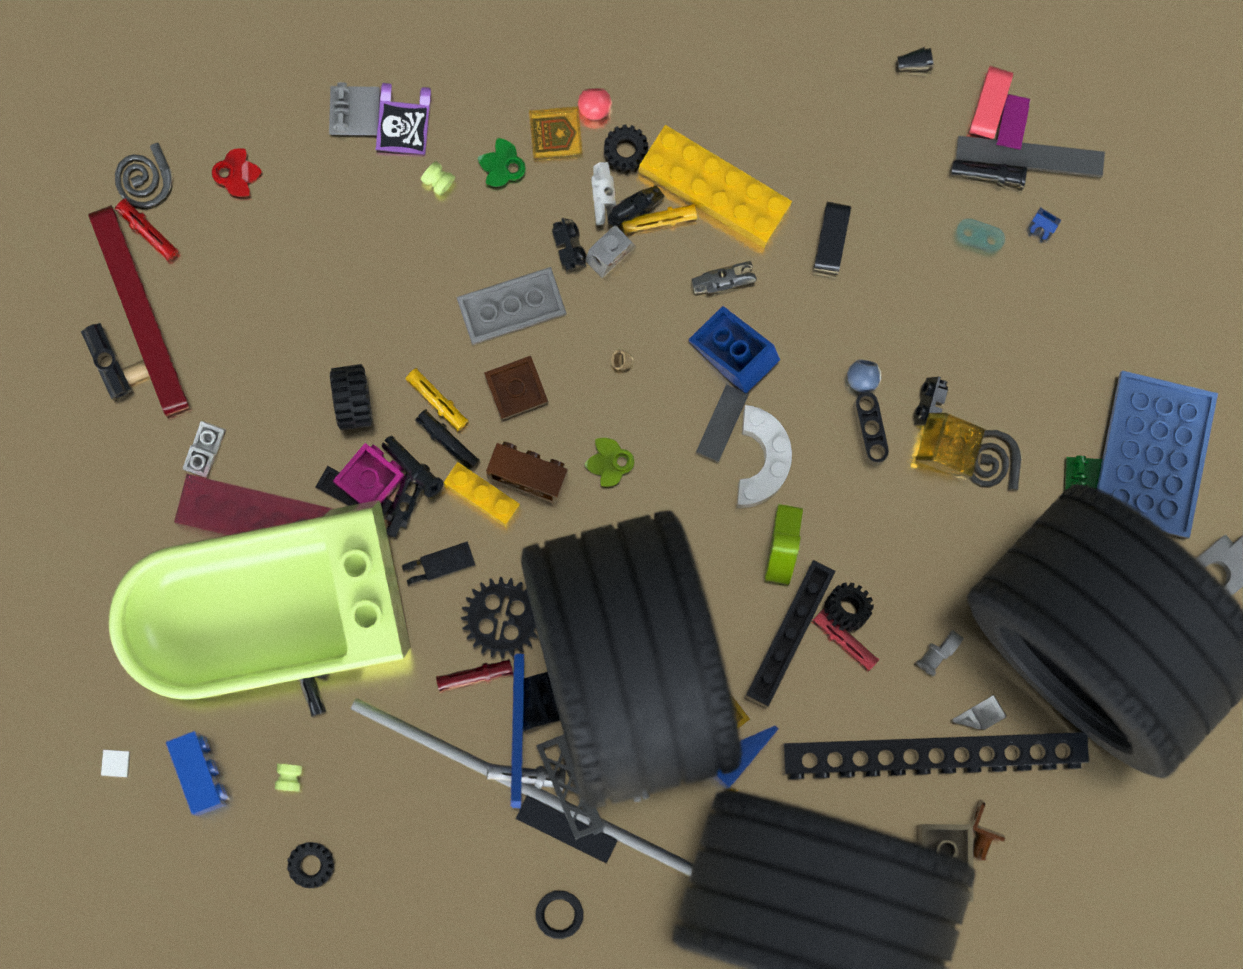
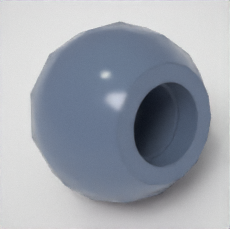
M856 360L847 372V380L851 388L861 393L874 391L882 379L878 364L869 360Z

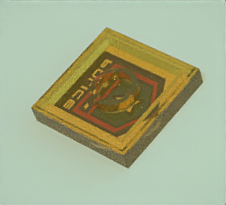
M578 106L529 110L534 160L583 156Z

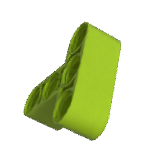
M778 504L765 581L790 585L800 546L801 536L799 535L803 508Z

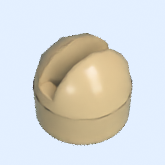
M616 350L611 358L612 366L617 370L629 369L633 364V357L628 351Z

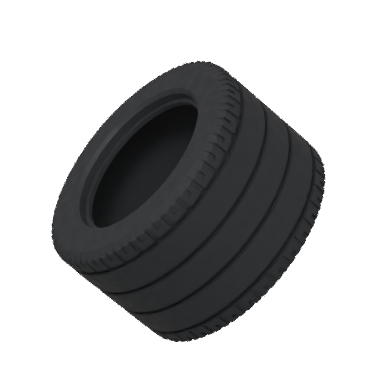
M1073 484L1066 489L1033 523L1032 527L1007 551V554H1004L982 577L981 581L971 589L967 596V601L979 627L1009 664L1048 703L1080 731L1084 732L1110 754L1144 774L1161 779L1172 775L1179 768L1180 763H1183L1206 736L1215 729L1231 709L1243 698V607L1224 585L1173 537L1125 502L1093 487Z
M672 510L655 512L654 519L648 514L617 523V528L609 524L582 531L580 538H577L574 533L544 541L545 547L542 548L539 547L538 543L524 547L520 559L565 740L584 802L590 808H599L606 806V800L608 799L614 804L643 796V790L647 789L649 794L678 787L681 785L680 780H684L685 784L716 777L718 776V770L723 775L738 770L742 755L740 734L718 636L688 537L682 523Z
M736 790L716 793L711 808L716 811L715 814L709 813L700 841V845L704 846V850L697 851L689 881L693 883V887L686 888L678 918L682 919L681 926L675 924L672 941L681 949L744 969H949L944 965L946 961H952L960 930L955 927L956 924L962 925L971 895L966 889L967 887L973 888L976 870L967 862L923 844L794 804Z

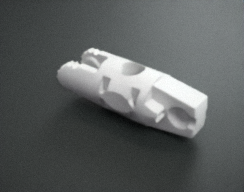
M599 162L593 167L592 187L597 225L604 224L605 209H607L608 217L609 213L612 212V208L616 206L613 176L610 175L608 162Z

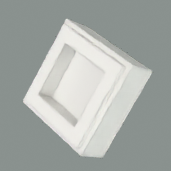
M103 750L101 775L128 777L130 752Z

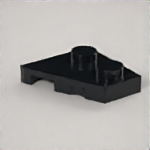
M548 672L525 678L523 730L528 731L559 722L560 717Z

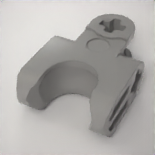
M1225 534L1196 559L1205 567L1209 564L1221 565L1227 574L1224 587L1233 595L1243 587V535L1233 543Z

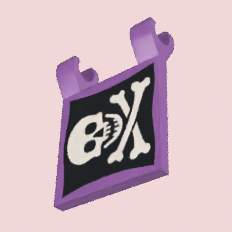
M383 83L380 92L376 150L425 155L431 89L422 87L419 104L391 102L392 85L390 83Z

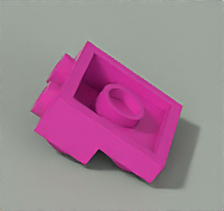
M364 443L335 477L333 483L359 504L380 500V503H382L403 480L404 474L402 471L404 469L394 460L388 462L383 458V451L374 444L370 447Z

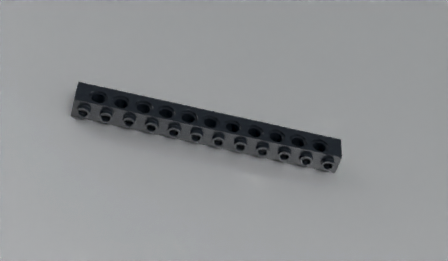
M1084 732L784 743L782 744L783 775H789L790 780L805 779L804 774H815V779L830 778V773H840V778L855 777V772H865V777L881 776L880 771H890L891 776L906 775V770H916V775L931 774V769H941V774L956 773L958 768H966V773L982 772L981 768L991 767L992 772H1005L1007 767L1017 766V771H1031L1032 766L1042 765V770H1056L1057 765L1067 764V769H1082V764L1089 763L1088 736ZM1059 744L1067 749V755L1063 759L1059 758L1055 753V749ZM1033 745L1040 747L1042 750V756L1038 760L1034 759L1030 754V749ZM1008 746L1015 748L1017 752L1014 760H1009L1005 756V749ZM986 747L990 749L992 757L989 761H984L980 758L981 748ZM957 748H961L966 752L967 757L964 762H958L955 759L954 752ZM932 749H936L941 753L939 763H933L929 759V752ZM906 750H911L916 754L914 764L905 762L903 756ZM881 751H886L891 755V762L888 765H883L879 762L878 755ZM856 752H861L865 755L866 762L863 766H857L853 762V755ZM830 753H836L840 756L841 763L838 767L829 765L827 759ZM805 754H811L815 757L816 763L813 768H807L803 765L802 758Z

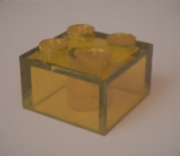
M929 413L916 461L953 476L972 477L985 429L948 413Z

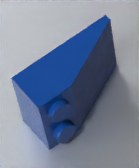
M724 306L688 339L717 370L745 394L780 361L774 344Z
M772 726L740 740L742 755L739 769L724 775L718 770V776L713 778L723 787L729 789L779 728Z

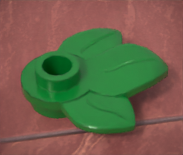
M497 138L495 152L486 153L478 157V162L482 169L489 173L485 183L493 187L503 186L509 180H519L526 171L524 161L517 156L516 147L505 139ZM516 165L518 170L513 173L509 171V167Z

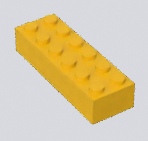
M664 125L639 165L638 173L689 204H694L699 210L764 249L792 204L790 199L667 125Z

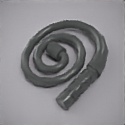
M159 143L152 144L150 149L159 165L158 167L163 179V188L160 194L153 200L138 202L129 198L120 183V173L123 166L129 161L140 160L151 168L153 174L152 183L146 189L138 191L130 186L128 177L132 170L139 169L143 174L142 176L137 175L130 178L134 187L144 184L143 181L148 177L147 169L143 165L135 163L129 165L123 172L122 181L124 187L129 193L136 196H144L152 192L157 185L159 174L156 166L150 159L144 155L132 154L123 158L116 168L115 186L118 193L123 199L126 198L134 207L147 208L154 206L162 201L171 189V169L166 162Z
M985 430L975 435L968 443L964 459L967 474L972 481L981 486L991 487L1000 483L1007 475L1009 458L1003 448L991 442L982 444L975 450L972 464L975 471L983 477H990L996 474L999 469V461L992 457V455H981L982 464H994L992 470L983 471L978 464L979 454L984 449H995L1003 458L1004 466L1000 475L991 481H983L976 477L971 468L970 456L973 446L981 438L997 436L1005 440L1011 448L1012 468L1009 490L1018 491L1022 454L1017 442L1009 434L998 430Z

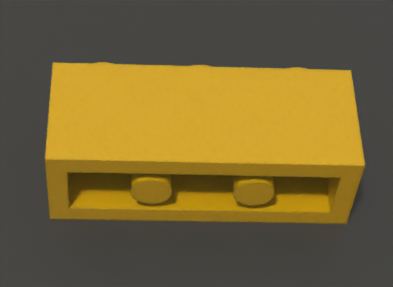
M459 462L456 463L444 481V487L505 528L508 527L520 509V503Z

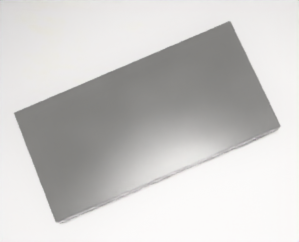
M551 267L457 297L472 345L566 315Z

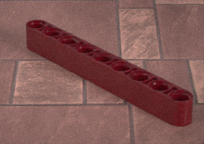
M112 205L89 213L90 222L165 416L168 417L190 408Z

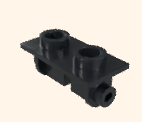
M561 218L562 221L553 224L552 232L556 246L559 247L564 244L566 248L558 251L562 267L566 271L576 269L575 266L587 267L585 263L586 252L578 239L580 233L577 224L571 219Z
M929 377L923 383L921 400L915 410L914 425H926V428L932 430L939 426L943 409L935 405L936 403H945L949 389L947 386L948 382L940 380L941 377Z

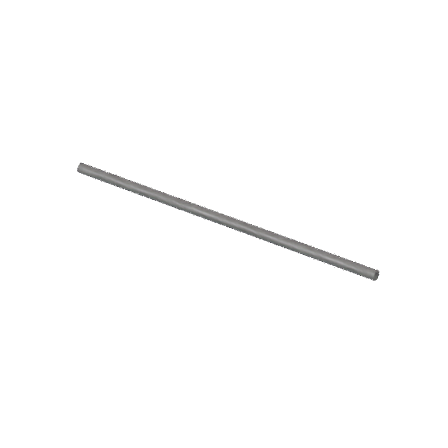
M358 698L355 699L351 707L352 710L487 776L488 762ZM496 780L511 788L510 781ZM522 783V794L565 814L557 796L543 789L536 788L533 784ZM566 801V803H567L568 805L573 806V807H575V808L578 807V806H576V805H574V804H571V803H569V802ZM570 810L572 817H574L575 812ZM578 813L576 820L590 827L586 816ZM601 818L604 825V831L601 833L690 876L693 863Z

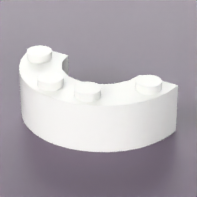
M745 405L742 435L752 437L760 444L764 451L765 462L758 474L748 479L739 480L736 508L757 506L773 497L786 480L792 461L790 440L781 423L770 413L754 406Z

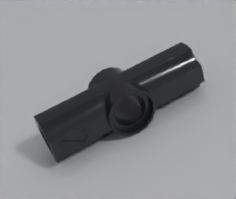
M92 324L81 331V334L111 399L114 400L127 395L132 390L102 324ZM104 356H111V364L107 367H102L100 365L101 359Z

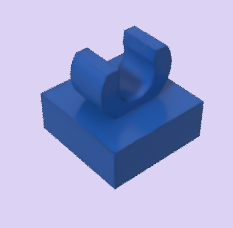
M1040 207L1032 220L1035 223L1031 227V232L1034 233L1037 227H1042L1045 230L1042 239L1045 240L1050 232H1055L1061 219Z

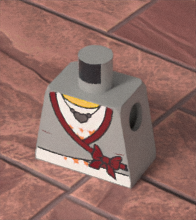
M615 225L589 249L585 262L603 278L636 245Z

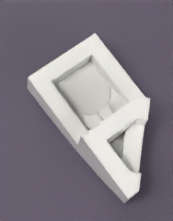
M993 695L952 720L957 724L985 730L1007 716Z

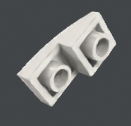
M201 421L193 445L190 446L183 470L206 478L213 465L226 429Z

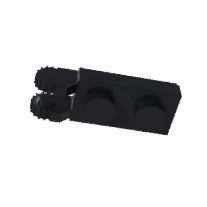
M467 541L422 556L418 560L402 565L403 571H410L423 565L425 574L413 576L406 580L408 586L427 580L430 582L476 565Z

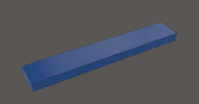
M524 654L514 655L511 763L512 808H521Z

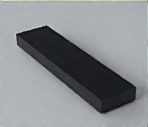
M526 796L515 818L606 864L618 841L603 833L596 835L591 833L575 839L565 814ZM575 820L578 831L589 828V826Z

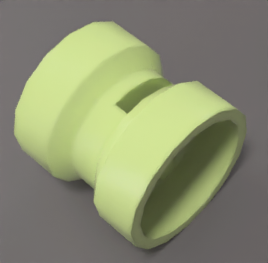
M437 161L432 163L421 177V181L426 185L432 184L434 192L439 196L443 195L455 180V176L450 172H442V165Z
M277 764L276 772L280 774V777L275 781L274 789L300 792V783L297 776L302 774V766Z

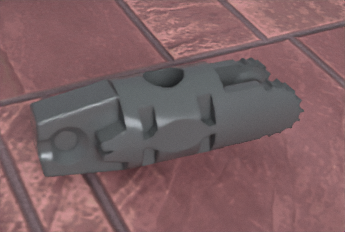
M746 261L703 273L701 276L692 278L691 282L694 293H714L755 282L757 280L755 273H747L753 269L752 262Z

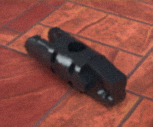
M655 185L621 200L617 206L612 208V212L609 213L607 217L608 224L610 226H617L650 211L664 199L663 192Z
M405 473L385 518L389 521L386 528L387 535L394 538L400 527L406 528L423 490L416 484L412 496L405 493L411 482L409 473ZM402 502L406 504L404 511H401L399 507Z

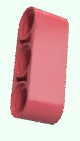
M989 66L970 127V133L990 139L994 138L1013 78V72Z

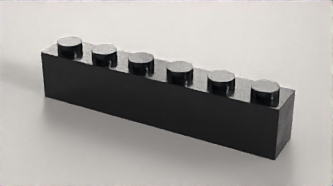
M815 560L811 562L744 696L745 698L766 709L769 707L836 572L835 570Z

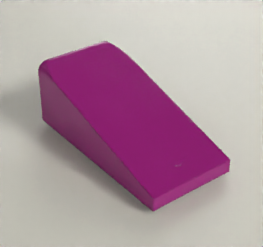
M1007 94L996 145L1021 150L1031 101L1029 98Z

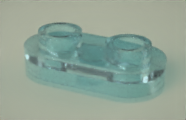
M964 219L956 228V237L961 243L988 253L999 251L1005 243V235L1002 230L974 219ZM964 230H971L972 236H966ZM987 238H994L996 243L993 245L989 244Z

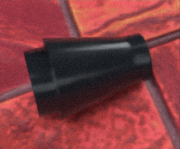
M922 47L902 56H897L900 71H928V68L934 67L931 48L925 49V47Z

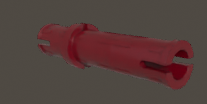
M510 659L492 664L486 662L476 668L436 676L439 692L478 682L486 681L489 683L492 682V679L513 675V669Z

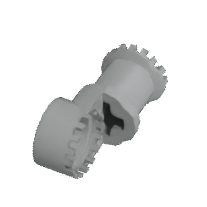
M954 630L947 636L949 639L946 638V641H943L940 647L930 643L928 646L929 650L921 660H917L916 664L922 670L926 669L925 672L931 676H935V670L943 659H947L949 655L951 656L964 638Z

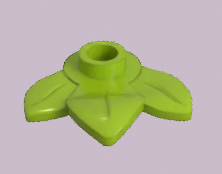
M597 438L595 444L598 453L590 457L584 466L591 473L601 475L602 487H611L620 482L623 474L633 469L634 457L628 450L621 449L615 440ZM619 458H625L627 464L625 466H619L617 464V460Z

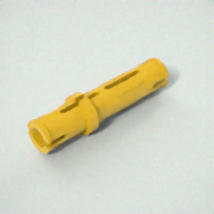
M694 204L678 208L670 206L667 207V210L640 215L633 220L622 223L624 234L669 224L671 227L676 226V223L696 220L697 214Z
M417 368L407 375L406 380L438 410L437 414L440 417L444 416L457 431H460L469 422L454 407L455 403L452 400L448 401Z

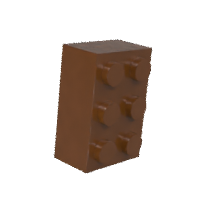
M504 441L503 444L496 443L486 469L487 478L558 504L568 477V469L564 467V463L558 460L551 459L550 462L542 460L540 454L530 450L523 453L517 450L516 445Z

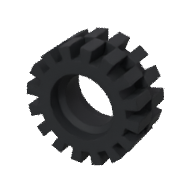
M625 124L621 128L615 127L614 131L608 133V137L605 138L604 156L605 159L607 158L608 164L613 165L615 170L621 169V172H626V170L632 172L635 168L639 169V165L648 152L647 137L642 134V130H636L633 125L627 127V124ZM620 141H632L636 147L635 153L630 157L619 155L616 147Z
M846 582L842 583L841 586H836L824 604L826 606L824 612L829 613L826 617L828 621L833 619L832 625L835 627L839 624V630L842 631L847 627V632H852L853 629L855 631L859 630L873 612L871 611L874 609V605L871 604L873 601L872 597H866L869 594L868 591H860L862 589L860 585L854 588L855 583L851 582L848 586ZM844 600L852 603L857 613L847 612L842 607L841 601Z
M305 842L299 844L291 851V855L287 860V871H289L290 878L297 885L304 888H317L325 884L332 876L334 859L330 851L323 845L315 842ZM308 855H314L320 860V870L314 875H307L301 869V862Z

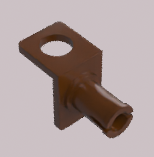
M980 799L971 823L973 830L978 834L973 847V857H979L985 861L992 840L1005 841V836L978 825L986 805Z

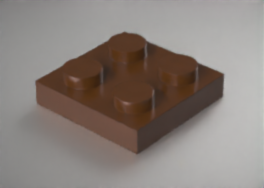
M531 355L484 372L501 420L548 403Z

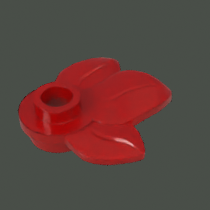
M243 148L229 151L225 159L217 162L212 168L214 181L220 185H225L227 191L237 197L249 196L248 184L255 181L262 173V170L257 165L246 161L247 153L246 149ZM228 170L229 174L227 177H221L220 172Z

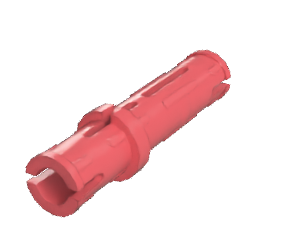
M822 609L812 621L816 622L829 634L828 638L836 640L849 654L870 671L879 661V658L873 655L846 629L843 631L839 630V624L834 627L832 625L834 620L828 621L826 618L828 613H825L824 609Z

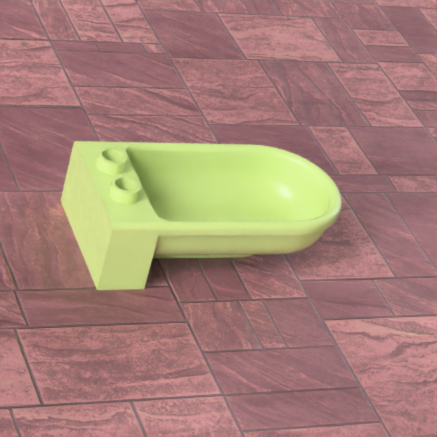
M380 500L331 509L323 517L171 546L155 551L138 561L124 575L115 590L109 612V631L112 645L126 671L149 690L176 699L205 698L404 659L411 648Z

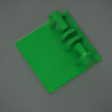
M1082 455L1066 457L1065 490L1073 484H1082L1097 489L1102 459L1086 458V456Z

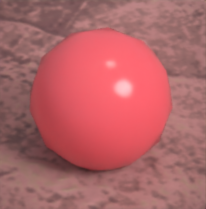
M603 88L585 89L579 96V111L589 120H600L606 117L611 110L612 101L610 94Z

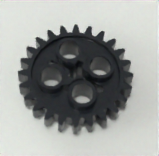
M502 577L499 578L498 584H495L492 578H490V586L486 587L481 582L480 592L472 589L475 596L474 599L466 597L470 607H462V610L468 613V615L461 617V621L468 622V625L462 629L463 631L471 632L466 637L467 641L476 640L473 644L474 649L480 645L483 646L481 654H485L487 650H490L491 658H494L496 652H500L501 659H504L505 652H509L510 656L514 658V650L518 649L523 654L522 646L524 644L532 647L529 641L530 637L538 639L537 634L533 632L537 628L527 589L521 590L523 584L521 581L517 586H513V578H510L507 584H504ZM494 596L500 600V604L496 609H489L485 605L489 597ZM508 596L509 602L505 615L509 620L503 621L500 638L496 640L495 634L498 627V619L495 616L501 614L504 598ZM519 602L523 604L524 612L521 615H514L510 612V607L513 603ZM484 621H490L494 625L493 631L489 634H484L479 629L480 624ZM508 627H515L518 630V636L513 640L506 639L504 636V631Z

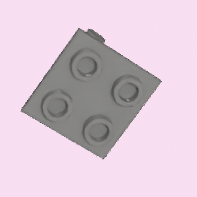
M344 82L337 83V86H330L329 135H377L380 87L347 86V83Z

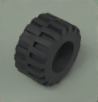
M357 364L331 368L330 384L335 417L339 429L347 430L371 426L373 421L367 377L363 365Z

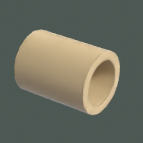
M144 360L122 369L129 385L149 376Z

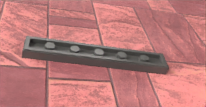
M958 136L955 158L957 161L991 166L1007 164V167L1020 169L1027 167L1028 170L1093 177L1103 176L1104 151L1022 143L1021 150L996 145L997 140L966 136Z

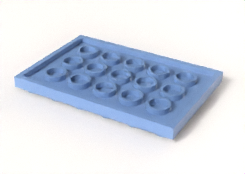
M1121 371L1097 489L1125 502L1169 535L1185 539L1190 538L1218 393Z

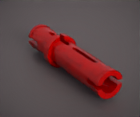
M126 198L116 205L115 211L129 223V227L132 230L136 229L167 261L171 260L178 253L179 250L146 219V215L143 212L139 213Z

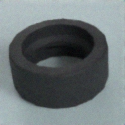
M553 891L546 894L539 901L535 919L539 929L545 935L553 939H565L574 935L579 930L583 922V908L580 901L573 894L566 891ZM557 899L569 902L575 912L572 924L563 930L551 928L544 918L547 905Z

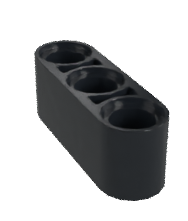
M827 201L814 271L838 275L851 206Z
M863 392L854 402V413L864 458L868 464L878 466L888 457V443L878 399L871 392ZM860 400H869L872 404V409L863 410L859 405ZM868 423L874 424L877 427V433L874 435L868 434L865 430V425ZM874 447L881 449L883 457L880 459L873 458L870 454V449Z

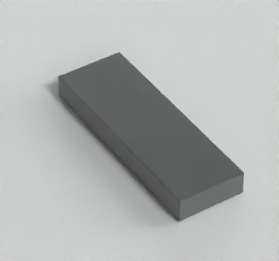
M726 384L696 450L697 454L719 463L749 394H745Z

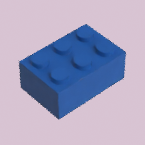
M193 731L167 741L166 745L191 814L199 816L226 806L225 799L228 798V794L224 784L218 783L216 775L220 773L215 760L210 759L207 753L211 751L207 737Z

